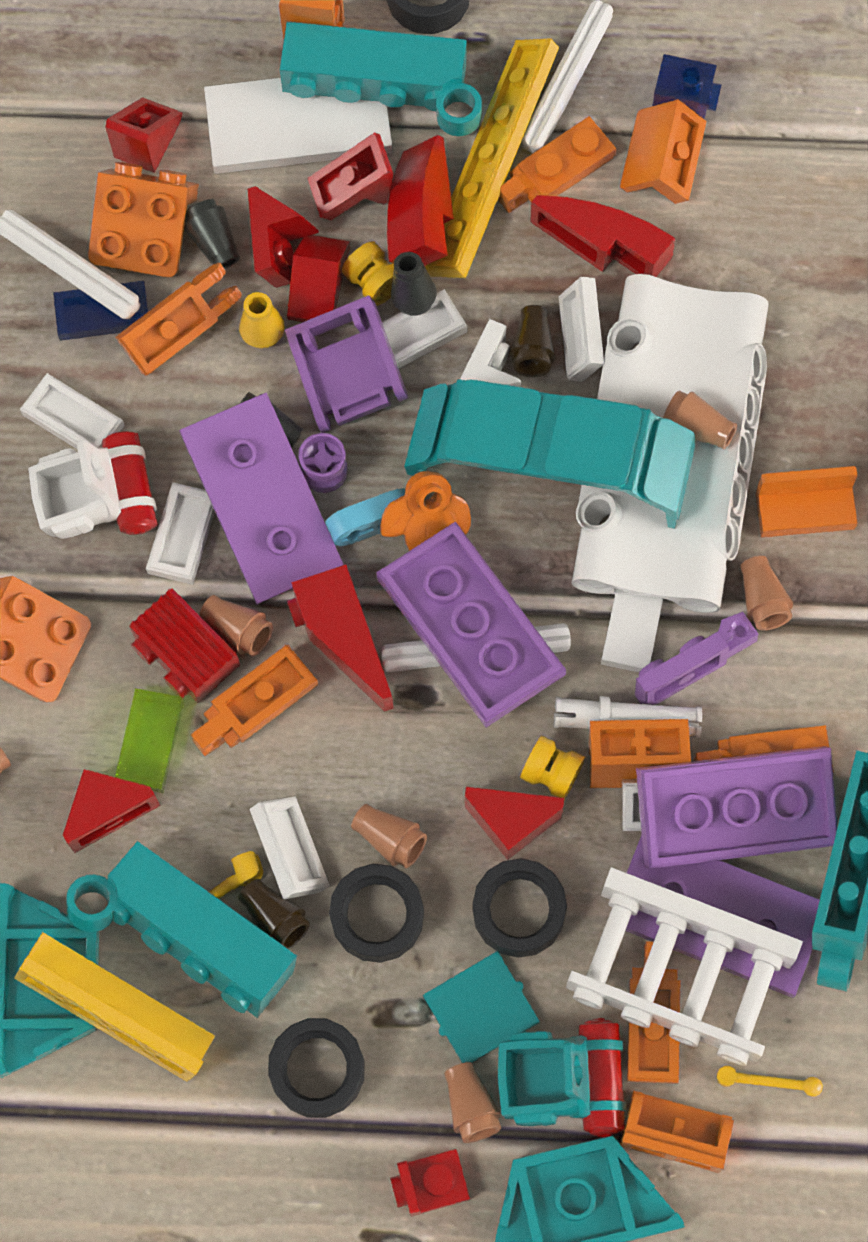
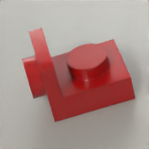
M457 1149L407 1162V1160L399 1162L397 1166L400 1175L390 1177L397 1207L400 1208L408 1205L411 1217L470 1201Z

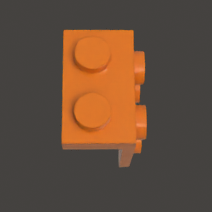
M116 162L115 169L111 168L98 172L88 251L90 262L95 265L162 277L176 275L179 270L187 205L197 202L199 183L187 182V174L177 171L160 170L159 177L142 174V166L123 162Z
M14 576L0 578V679L42 702L55 701L91 628L90 619Z

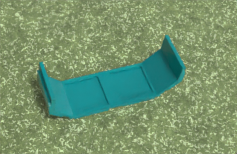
M457 379L456 383L450 385L442 383L424 389L404 468L407 475L413 476L418 472L427 471L428 467L447 462L622 491L665 512L668 528L675 529L676 522L679 520L696 441L693 431L670 419L661 418L651 413V409L639 408L636 405L573 395L549 394L535 389L472 379Z

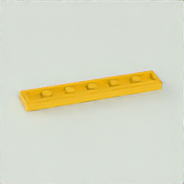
M552 38L515 41L451 196L454 219L444 223L448 256L425 266L430 277L466 278L500 195V188L505 183L559 47Z

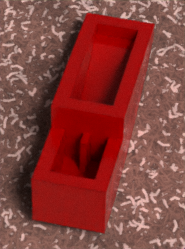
M436 135L403 151L397 164L391 184L387 210L389 262L393 264L396 257L404 252H413L419 255L424 266L448 256L444 223L453 220L454 216L444 137Z
M537 195L531 201L530 222L601 272H604L609 264L616 260L634 274H647L657 277L672 259L676 238L655 225L627 212L596 202L561 196Z

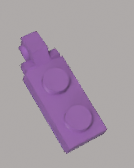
M744 612L721 620L719 631L707 638H704L703 635L697 636L685 643L679 650L680 653L665 662L663 659H657L646 665L639 672V677L636 678L635 697L640 704L657 705L726 665L729 657L757 642L759 635L757 630H755Z

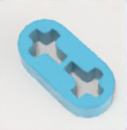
M395 489L332 514L325 523L335 546H347L380 534L381 518L385 508L392 501L405 495V489Z

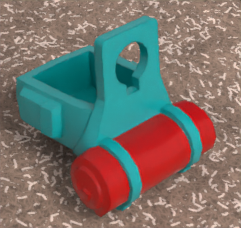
M596 1018L579 1025L578 1036L553 1038L551 1032L536 1031L512 1034L509 1041L500 1042L498 1051V1086L502 1116L505 1119L514 1120L516 1125L549 1126L555 1125L558 1117L580 1118L583 1122V1130L589 1132L590 1135L598 1137H610L611 1134L623 1131L625 1129L624 1112H626V1102L623 1100L621 1065L623 1041H620L619 1024L611 1020H605V1018Z

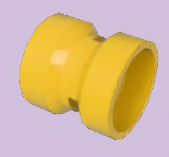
M375 241L367 242L348 257L342 267V273L351 283L359 284L362 288L363 297L370 295L376 306L385 303L391 298L394 264H389L386 261L384 250Z
M541 735L525 763L520 779L532 785L541 783L549 788L551 795L564 798L565 800L581 771L586 757L573 750L564 752L557 748L555 741ZM554 762L550 771L548 772L551 763Z

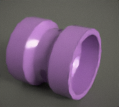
M317 433L304 440L299 448L298 458L301 471L309 488L319 493L336 491L347 478L348 467L344 445L337 437L329 433Z

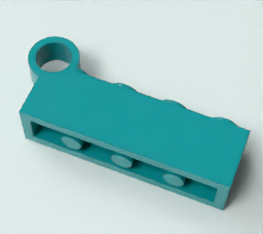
M296 22L286 23L279 69L282 92L291 93L300 98H311L315 95L335 97L337 100L347 103L367 100L377 101L388 107H401L403 105L423 106L428 110L436 112L438 125L445 133L458 137L471 134L478 128L481 122V96L474 87L464 83L467 40ZM463 102L471 106L473 111L465 117H453L445 109L452 103Z
M857 750L812 930V949L822 951L817 985L845 992L848 991L855 959L863 960L868 942V753Z
M138 841L109 873L108 879L95 874L84 875L76 879L70 885L67 892V915L70 922L76 928L86 932H97L108 927L112 921L121 926H124L126 923L142 934L141 939L150 949L161 955L167 952L182 963V970L191 979L200 984H204L206 981L222 992V999L231 1008L240 1013H245L247 1010L258 1018L294 972L297 955ZM86 893H98L107 900L108 905L97 914H87L80 911L75 903L80 896Z

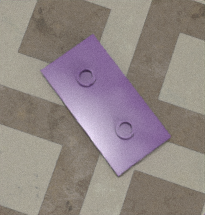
M267 392L179 430L256 605L292 590L291 582L344 565Z
M456 522L376 572L378 581L486 728L566 675L565 667Z
M822 746L636 768L644 866L648 869L830 847L834 844L837 832V816L830 747Z
M641 835L627 874L803 941L798 957L791 968L781 966L780 971L774 970L768 987L771 990L794 998L812 952V930L820 900L720 860L648 869L644 866ZM638 910L637 915H631L625 931L654 942L659 929V925L656 924L657 917ZM686 929L684 934H678L673 950L701 961L707 944L703 942L705 936ZM733 947L732 952H726L720 969L749 980L755 963L751 961L752 954Z

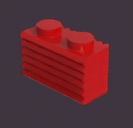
M173 588L168 589L164 595L160 596L158 601L147 608L129 626L136 639L131 643L133 649L148 665L157 661L168 672L163 679L181 699L189 694L195 702L199 703L240 666L237 654Z

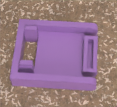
M370 295L285 330L314 418L322 433L331 430L330 420L327 416L333 413L337 424L341 426L391 406L387 393L391 389L394 390V394L399 402L409 398L378 309ZM351 321L354 322L355 327L360 332L321 349L318 348L315 336Z

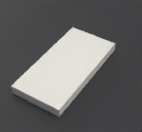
M281 78L204 87L214 174L335 160L374 132L380 134L386 154L393 153L387 106L380 102L359 100L354 103L339 101L335 97L317 95L311 98H300L291 93L282 92Z

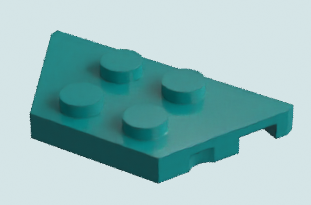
M0 883V1078H4L96 1031V1027L14 979L42 932L98 965L99 931L86 932L76 928L70 922L68 915L61 912L58 908L39 901L7 883Z
M610 1136L514 1159L495 1242H629L682 1229L685 1226L680 1215L677 1212L675 1213L655 1189L654 1184L643 1171L638 1169L617 1140Z

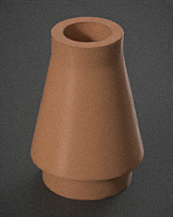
M680 390L677 391L669 402L663 418L670 419L693 431L696 441L716 445L722 449L728 447L737 429V423L728 420L693 391L688 394Z
M755 556L745 560L740 565V569L743 574L747 618L749 621L754 622L758 630H771L783 626L792 618L791 608L793 607V601L770 567L767 557Z
M216 595L210 596L205 601L199 613V616L240 655L247 653L251 656H256L267 645L273 631V625L266 620L265 613L225 601Z
M364 804L358 810L351 824V828L361 834L392 866L400 864L405 868L410 867L420 856L427 841V835L420 831L418 823L380 811L368 804Z
M465 1062L446 1070L444 1075L448 1084L454 1132L461 1134L464 1143L477 1142L501 1130L499 1118L502 1116L501 1111L476 1074L473 1064Z

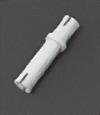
M603 696L599 697V701L556 697L555 699L556 712L574 714L554 713V728L590 729V721L688 719V721H694V723L688 722L689 736L700 738L702 727L699 726V723L695 722H702V707L610 702V697Z

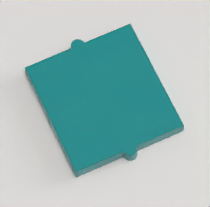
M498 951L423 994L424 1000L440 1025L438 1029L439 1035L447 1037L461 1063L477 1061L497 1049L500 1042L509 1041L512 1034L523 1033L540 1023L522 992L523 983L515 981Z

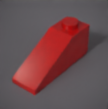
M347 565L291 582L295 598L287 600V604L295 628L304 625L309 640L384 712L394 709L392 694Z

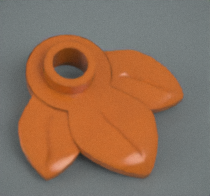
M430 471L418 472L407 482L405 495L392 501L385 508L381 518L380 532L384 537L404 535L405 543L410 551L454 522L458 524L466 535L471 526L470 508L464 498L452 493L451 485L443 475ZM435 492L431 498L424 501L427 494Z

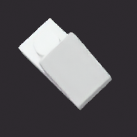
M489 319L460 378L461 380L472 379L521 387L520 379L501 371L511 349V345L506 344L505 325Z

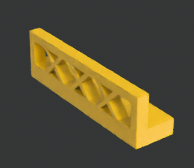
M43 932L14 979L186 1082L198 1073L204 1062L202 1058L215 1038V1035Z

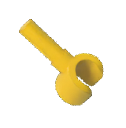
M248 851L233 857L231 861L235 875L226 878V880L208 892L220 899L239 886H246L255 879L261 880L264 871L259 855L253 851Z

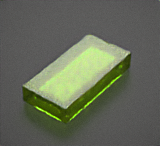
M135 688L116 769V778L150 786L152 791L164 793L184 699L180 696Z

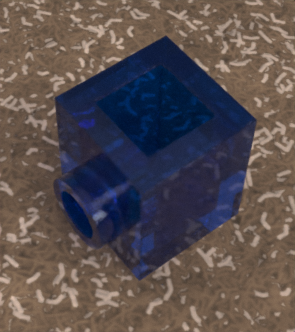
M664 54L652 106L679 99L705 120L707 110L716 111L722 84L714 83L717 65Z

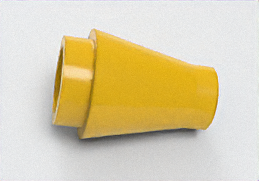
M255 292L248 295L244 301L239 332L242 339L248 345L261 349L269 348L282 338L285 323L281 314L272 305L270 298L264 293Z

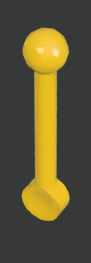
M731 1066L721 1067L716 1075L718 1083L724 1087H730L734 1083L803 1090L811 1097L818 1096L823 1089L821 1080L814 1076L808 1077L805 1080L737 1073Z

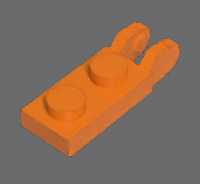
M221 263L209 266L205 271L198 274L191 283L186 282L115 337L143 375H149L218 322L217 317L239 301L242 293L237 286L226 288L213 298L209 304L201 296L202 293L219 282L225 275L226 270Z

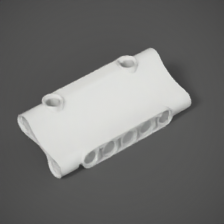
M635 274L626 278L619 319L609 330L607 336L604 365L597 399L651 409V413L663 418L669 402L677 391L680 390L686 394L693 391L728 420L737 423V429L726 449L696 441L679 520L676 522L675 529L668 528L665 512L625 492L581 485L579 502L576 509V519L581 526L572 577V585L575 588L596 594L645 595L664 598L675 602L684 609L699 613H714L720 610L727 569L726 560L732 561L735 559L740 543L766 379L767 357L762 343L769 304L764 297L746 292L697 289L647 274ZM608 514H610V516H609V518L606 520V522H604L603 524L599 525L600 521H601L605 516H607Z

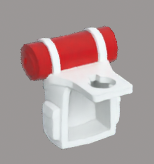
M121 431L110 434L103 438L102 448H96L83 439L76 442L78 452L71 448L64 449L58 453L40 458L38 464L28 468L32 500L40 529L47 535L61 539L70 538L92 531L94 525L117 520L120 532L129 535L144 534L153 530L158 525L155 514L157 510L156 503L152 497L145 464L146 455L144 448L141 447L138 433Z

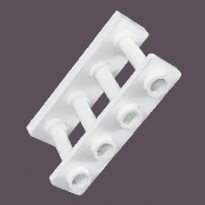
M611 867L601 896L610 899L608 905L612 907L587 976L571 971L566 988L575 992L573 999L596 1009H601L603 1003L622 1010L621 1018L641 1027L649 1028L651 1022L671 1029L669 1037L683 1044L697 1047L699 1041L719 1048L717 1055L729 1062L746 1066L748 1060L757 1062L762 1057L765 1046L751 1041L750 1037L774 970L780 971L781 966L790 969L798 957L803 941ZM639 910L657 917L656 924L659 925V929L633 995L605 983L631 915H637ZM688 929L705 936L703 942L707 944L683 1012L679 1013L653 1003L678 934H684L685 930ZM734 947L752 954L751 961L755 965L731 1032H728L701 1020L726 952H732Z

